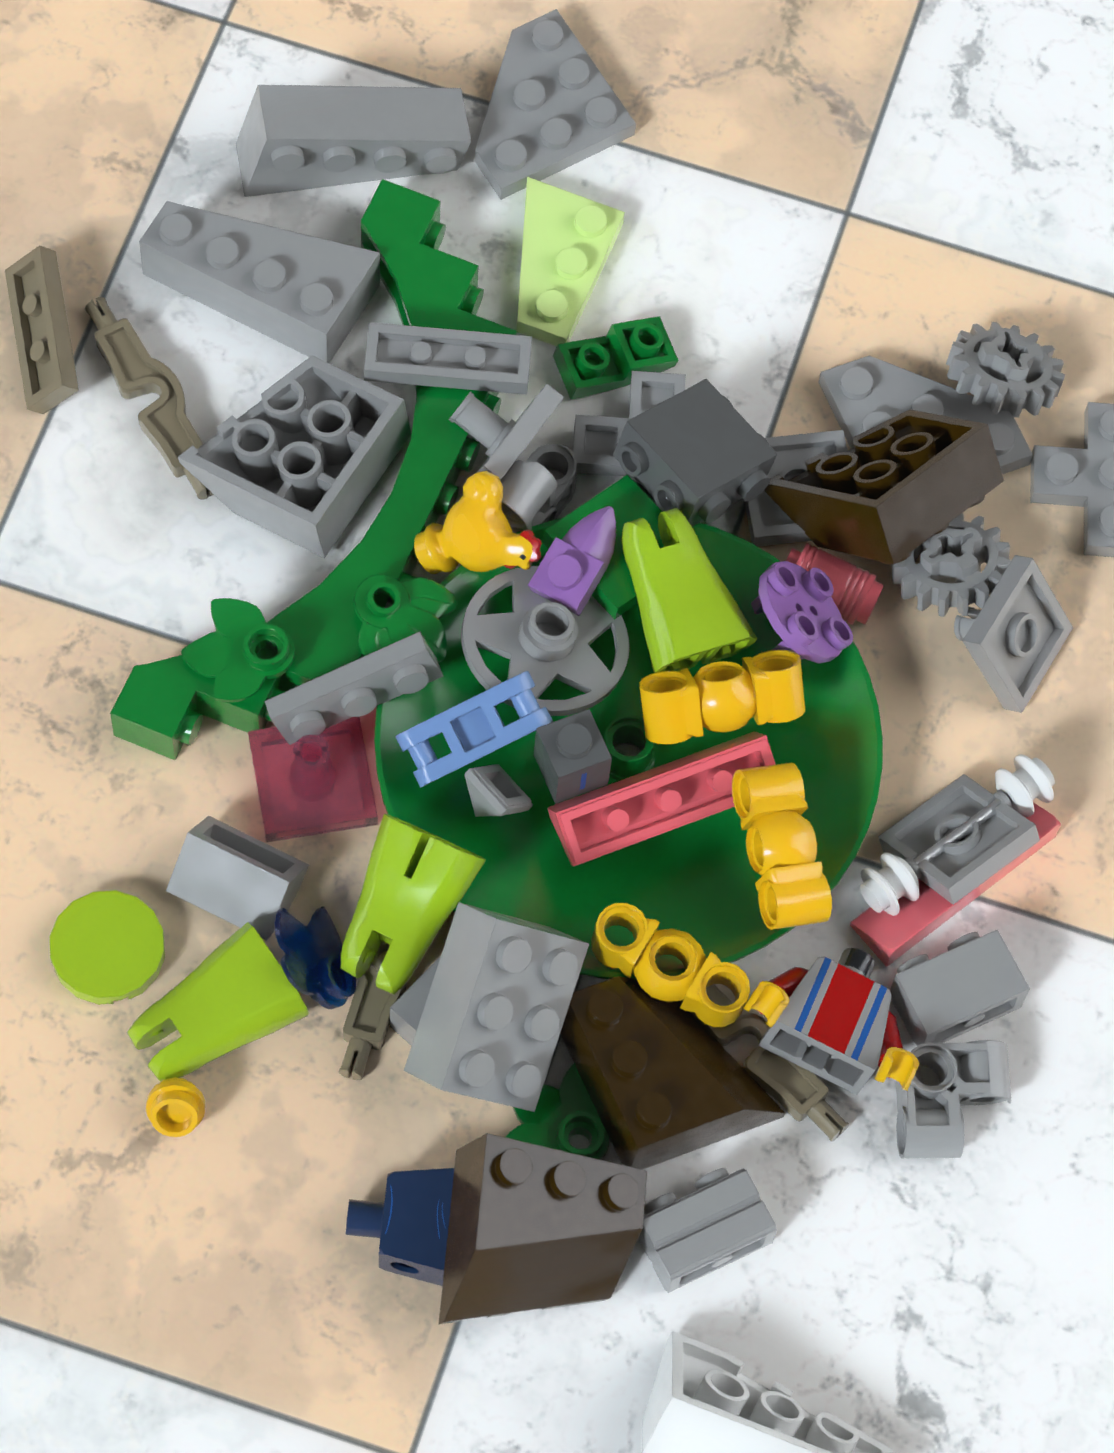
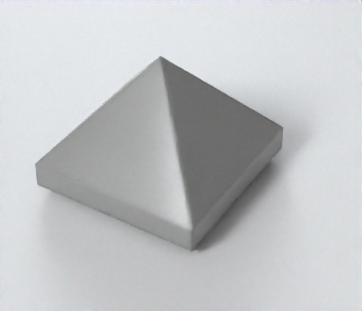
M499 764L469 768L464 774L475 817L503 816L528 811L533 806L530 798Z

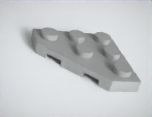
M557 9L512 30L477 141L474 161L500 200L525 189L527 177L541 181L635 135V121Z
M870 355L820 373L819 384L841 430H844V435L850 449L854 448L853 437L911 409L988 424L1002 474L1030 465L1033 454L1016 420L1009 411L1000 410L998 414H993L990 408L991 404L983 402L975 406L971 404L974 396L970 394L958 393L952 387Z

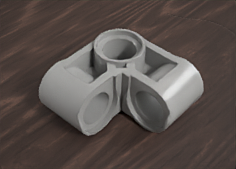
M547 444L537 448L526 462L521 460L515 461L500 480L503 486L502 512L506 516L513 533L521 530H531L532 526L557 519L569 501L572 500L576 489L577 460L573 451L566 445ZM548 470L561 472L564 477L556 480Z
M978 1040L966 1043L928 1042L912 1049L910 1053L916 1056L919 1060V1065L928 1066L934 1070L938 1076L939 1085H925L915 1075L908 1091L903 1090L898 1081L895 1082L898 1109L896 1136L897 1148L901 1158H961L964 1147V1120L960 1105H985L1003 1101L1011 1103L1007 1044L995 1040Z

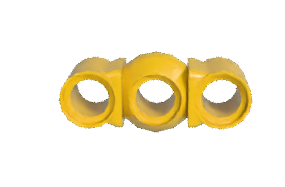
M770 650L759 653L753 658L743 657V667L737 663L727 661L707 664L701 667L694 677H692L688 668L681 669L680 671H660L649 674L639 682L646 738L656 744H676L686 741L692 736L702 737L703 727L713 732L738 730L744 727L752 716L757 725H764L766 722H789L801 717L805 713V700L800 655L789 650Z
M784 763L735 771L732 779L733 802L736 812L741 819L742 830H748L746 849L750 865L754 871L762 876L755 883L758 891L760 913L766 927L774 930L828 921L832 911L831 891L828 881L822 873V862H815L817 841L813 826L807 819L801 816L808 809L805 801L804 784L800 770L794 763Z
M614 903L606 907L599 914L591 942L596 958L603 965L619 968L628 978H631L634 973L640 987L652 998L666 1002L683 1000L680 1008L685 1011L695 1012L696 1016L709 1026H728L734 1023L741 1015L750 994V981L740 967L729 962H721L717 955L712 952L706 958L701 945L687 932L673 928L658 930L660 922L655 919L645 918L643 912L636 906L628 903ZM620 925L632 932L635 941L627 946H617L607 939L604 931L611 926ZM662 955L676 956L682 961L685 972L678 976L663 974L658 969L655 960ZM713 984L725 985L735 995V1002L728 1006L715 1004L709 999L706 988Z

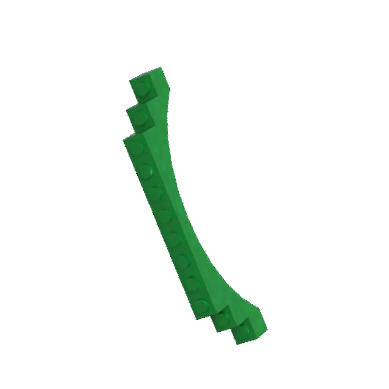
M382 179L361 219V248L380 253V279L396 305L402 325L517 335L516 330L476 315L484 293V289L478 287L479 265L438 250L446 230V225L440 223L441 201ZM415 385L416 403L411 440L393 490L365 536L319 586L266 622L267 624H273L284 629L294 642V662L286 673L274 679H266L258 692L248 699L239 702H222L214 699L213 686L215 679L206 678L195 673L182 659V655L148 664L136 665L133 667L110 712L114 736L173 760H176L184 743L191 745L200 730L203 715L260 738L268 720L272 722L265 704L266 700L362 658L363 655L358 645V636L362 622L357 617L353 605L354 595L358 586L366 578L380 574L394 577L401 583L416 578L411 575L418 562L414 549L415 537L418 533L425 531L428 525L436 523L440 515L447 516L448 511L455 504L459 493V486L455 485L461 470L468 473L471 471L480 449L479 441H476L475 438L454 422L449 421V419L470 392L498 415L501 405V398L497 397L499 392ZM377 593L373 596L377 606L381 608L392 606V601L386 594ZM264 648L257 653L260 659L265 660L272 659L277 655V652L270 648Z

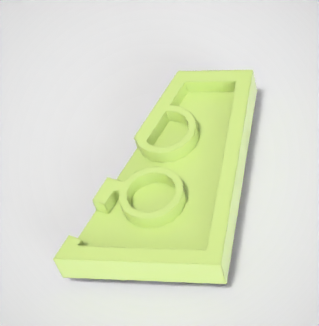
M527 177L517 332L532 336L554 346L570 342L622 228L625 212Z

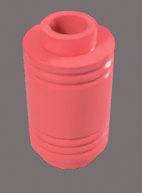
M806 543L802 552L792 548L786 561L799 565L807 571L814 567L822 570L833 584L834 592L831 597L841 613L842 619L851 625H854L855 621L866 625L884 587L883 584L875 581L877 575L869 574L868 571H863L862 568H857L856 565L822 549H818L809 543Z

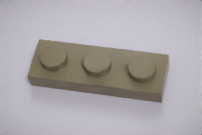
M39 245L5 270L27 410L45 414L79 391L56 251Z

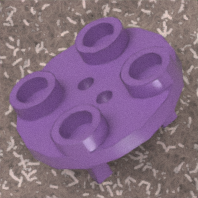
M782 561L775 562L769 566L760 576L759 596L751 602L755 614L765 612L771 626L783 640L772 650L793 651L800 655V659L804 658L819 664L830 662L853 642L852 631L849 625L842 619L841 613L831 597L834 592L833 584L822 570L814 567L807 571L799 565Z

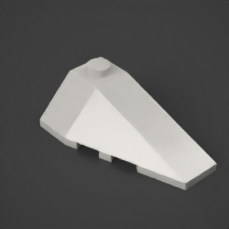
M674 1331L671 1332L667 1340L642 1420V1453H892L891 1448L829 1412H821L815 1417L803 1410L795 1400L790 1398L793 1391L777 1381L769 1390L740 1373L744 1362L729 1353Z

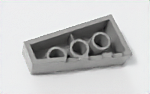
M257 85L236 142L244 197L456 171L459 169L469 148L471 136L461 88Z
M166 201L139 241L144 275L308 357L313 355L327 363L331 362L380 286L379 252Z

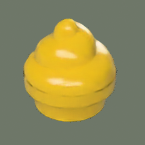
M169 1078L156 1084L150 1091L146 1102V1113L153 1127L159 1133L169 1137H181L192 1132L202 1121L205 1113V1099L202 1092L192 1082L184 1078Z

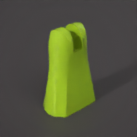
M678 508L663 511L658 516V527L664 545L663 548H659L651 526L646 519L639 518L624 524L622 530L623 552L637 596L644 635L654 673L660 671H680L685 668L690 669L695 667L699 661L702 664L712 663L731 657L755 643L757 637L708 559L692 526Z
M384 814L371 852L361 894L342 945L341 969L356 978L362 977L370 967L383 941L389 944L390 947L378 971L376 987L395 995L411 978L438 931L458 905V902L463 898L486 859L406 821Z
M247 922L219 945L183 981L145 1010L135 1020L127 1034L135 1048L140 1050L154 1045L176 1030L179 1031L182 1036L160 1050L148 1064V1067L157 1079L163 1081L174 1077H184L237 1048L268 1036L307 1017L309 1013L296 987L253 925Z

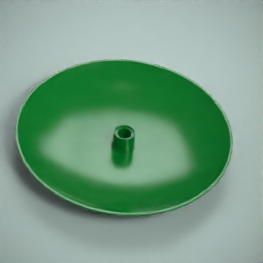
M562 518L532 526L531 531L542 543L544 531ZM698 523L692 526L703 550L757 637L755 643L731 657L715 662H734L743 667V657L753 658L759 653L772 650L783 641L771 626L765 612L755 614L751 602L759 596L760 576L769 566L781 561L745 539L717 527ZM543 543L540 547L541 558L537 562H532L531 566H539L546 555L548 548ZM461 565L447 576L440 585L453 594L458 602V606L449 615L439 619L443 625L447 643L445 659L439 663L443 677L427 683L423 689L415 693L403 694L385 703L378 704L374 744L377 776L387 814L415 825L486 859L467 892L460 900V903L545 925L588 943L589 946L579 975L601 979H612L618 976L626 977L619 968L603 965L596 958L592 950L591 939L599 914L606 907L614 903H628L636 906L643 912L645 918L655 919L660 922L658 930L673 928L689 933L701 945L706 958L712 952L717 955L721 962L732 963L765 948L794 929L795 927L770 930L763 922L758 902V891L755 883L762 876L754 871L750 865L746 849L748 830H742L741 819L735 807L574 867L571 866L547 809L555 805V802L534 757L536 731L420 788L413 774L418 769L409 751L402 752L395 736L486 691L471 672L466 662L461 643L462 623L466 609L475 593L490 579L512 569L502 566L487 572L470 571ZM512 585L491 597L478 615L512 612ZM636 604L623 613L621 616L629 637V656L621 680L610 695L594 707L589 708L612 757L608 785L751 732L767 735L775 764L794 763L800 770L804 784L805 801L808 809L801 816L807 819L813 826L817 841L815 862H822V873L825 875L832 892L855 859L867 834L878 799L883 766V736L879 707L870 675L855 643L852 642L830 662L818 664L804 658L801 659L805 713L801 717L789 722H766L764 725H757L752 716L748 723L738 730L713 732L703 727L702 737L692 736L688 740L676 744H656L646 738L639 682L644 677L654 673L644 635L639 605ZM610 627L589 646L611 672L616 652L613 632ZM478 648L487 668L501 682L506 681L510 659ZM699 661L695 667L688 670L692 677H694L699 669L707 664H702ZM555 679L538 699L567 700L586 693ZM504 702L495 706L505 726L520 719L515 708ZM571 715L551 716V718L555 722ZM443 733L428 739L438 759L452 753ZM628 743L638 747L641 752L634 756H625L617 752L614 747L619 744ZM499 764L530 798L533 806L528 811L503 816L475 817L464 774L469 768ZM620 925L611 926L604 931L607 939L617 946H627L635 941L632 932ZM662 955L655 960L658 969L663 974L678 976L685 972L682 961L676 956ZM633 973L632 976H631V979L637 981V979H636V977H635V975H634V973Z

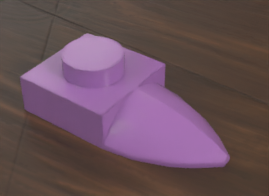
M607 506L594 511L569 529L562 539L556 537L528 584L531 591L551 602L565 606L570 612L580 616L607 570L614 552L616 541L614 509L611 506Z

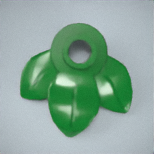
M380 574L370 576L361 582L355 592L353 605L357 617L362 622L358 636V645L363 657L420 632L437 658L438 663L445 659L447 647L446 634L439 619L449 615L458 606L457 600L448 589L433 580L423 577L401 583L394 577ZM377 593L386 594L391 599L392 606L389 608L377 606L373 596Z
M219 598L211 601V616L216 631L193 641L181 651L182 659L195 673L206 678L215 679L213 686L214 699L222 702H239L252 697L258 692L266 679H274L286 673L292 666L295 658L294 642L284 629L273 624H267L262 612L256 605L232 598ZM264 648H270L275 650L277 655L272 659L265 660L260 659L257 653Z
M575 1063L566 1072L559 1089L543 1084L535 1112L513 1107L517 1120L521 1125L510 1131L505 1138L602 1160L609 1146V1136ZM576 1134L583 1135L588 1139L590 1145L584 1149H577L570 1144L569 1138Z

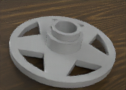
M531 566L529 570L515 568L490 579L471 599L465 612L461 630V643L466 662L471 672L486 690L502 682L487 668L478 648L510 659L507 680L525 671H529L536 685L531 690L540 708L546 707L550 716H565L585 711L610 695L621 680L629 656V637L622 616L614 620L592 595L589 599L590 601L587 602L580 616L570 612L565 606L551 602L534 593L528 584L538 566ZM512 585V612L478 615L491 597ZM610 627L613 632L616 652L611 672L589 646ZM555 679L586 693L567 700L538 699ZM511 699L504 702L514 708Z

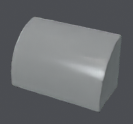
M207 816L187 833L166 891L240 928L249 922L256 929L260 937L267 941L288 912L309 864L211 816Z

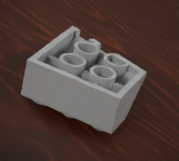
M312 355L261 393L262 400L238 419L232 415L216 427L218 434L198 449L191 446L178 456V460L181 465L233 513L325 558L411 435V429L404 399Z

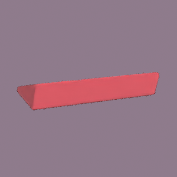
M751 732L555 804L547 809L569 862L574 867L735 807L732 796V779L735 771L776 764L767 735Z
M1033 802L1034 814L1026 818L1036 825L1040 841L954 905L918 879L919 899L911 901L904 896L899 898L900 912L897 915L892 916L884 910L878 913L870 907L851 921L850 926L882 963L888 967L1053 840L1058 833L1061 823L1054 815Z

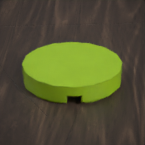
M117 890L96 891L72 901L57 917L49 937L50 959L60 983L77 998L98 1005L114 1004L113 1001L123 1000L127 997L129 1000L142 994L157 979L165 959L164 932L154 911L138 897Z

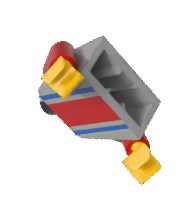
M858 948L845 949L838 963L827 957H818L809 970L793 967L769 981L760 982L743 1007L748 1012L750 1009L757 1010L760 1014L765 1015L768 1020L766 1025L769 1028L758 1046L858 1095L873 1075L877 1066L879 1069L875 1076L876 1081L883 1083L886 1078H893L901 1084L903 1090L908 1091L920 1064L915 1055L903 1049L896 1016L889 1011L892 997L891 992L887 987L869 979L875 965L873 957Z

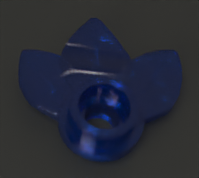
M324 906L319 907L313 913L308 925L305 926L285 908L279 909L275 917V936L278 945L285 953L281 958L280 964L287 979L298 991L309 995L326 1009L332 1010L343 1006L348 997L355 993L356 977L341 969L343 944Z

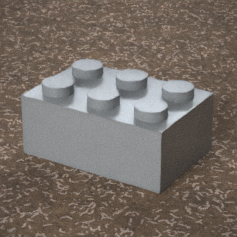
M458 902L404 1071L443 1091L535 1112L589 944L545 925Z

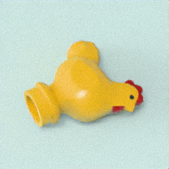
M480 471L467 478L463 485V496L448 511L444 525L432 523L426 527L425 531L416 535L414 549L418 561L430 574H438L442 571L452 572L459 563L470 571L487 572L502 566L509 569L519 566L524 570H529L532 562H537L541 558L540 547L542 543L540 539L534 536L531 530H524L520 534L513 533L506 516L502 512L503 486L499 477L488 471Z

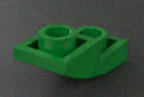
M660 316L612 324L606 336L560 343L552 355L570 400L628 386L631 384L632 371L662 373L675 367L679 361Z

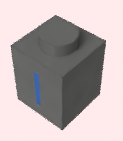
M590 709L536 728L534 757L555 804L608 785L612 757Z

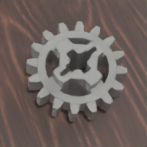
M992 322L989 330H985L977 323L972 325L970 333L961 330L956 342L953 341L946 362L950 366L947 373L948 379L958 381L956 391L958 393L970 392L974 395L971 404L977 406L986 402L991 404L990 408L993 414H998L1000 410L1009 411L1013 417L1019 418L1024 408L1034 416L1039 414L1041 406L1050 409L1055 397L1058 396L1065 374L1061 373L1064 364L1063 360L1052 358L1055 348L1052 345L1040 346L1037 344L1039 335L1034 333L1024 337L1020 335L1019 326L1013 325L1010 329L1001 328L997 322Z
M961 513L949 523V526L944 531L932 535L915 548L909 558L894 565L891 564L893 584H901V597L904 600L917 596V609L920 611L927 609L933 604L938 606V614L941 617H945L949 607H957L962 617L968 616L970 604L975 603L978 607L983 608L989 595H991L1010 564L1009 542H1000L1001 530L998 527L990 528L986 531L983 530L984 517L978 516L971 522L964 521L963 513ZM921 554L920 563L916 565L915 561ZM986 562L987 565L981 572V564Z

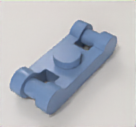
M529 671L508 679L395 736L402 752L409 751L418 769L413 774L420 788L535 732L538 727L553 722L547 708H540L531 690L536 685ZM511 699L520 719L505 726L495 706ZM443 733L452 753L438 759L428 739Z

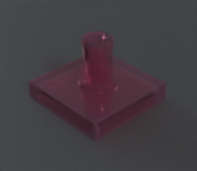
M351 717L324 729L320 735L303 736L291 745L288 744L277 727L248 731L266 842L378 825V815L360 717Z

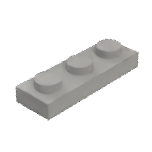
M369 322L364 380L527 395L532 336Z
M418 632L265 701L270 719L288 744L291 745L300 740L315 738L324 729L351 717L366 715L374 710L378 704L385 703L403 694L415 693L423 689L427 683L443 677L437 658L422 634Z

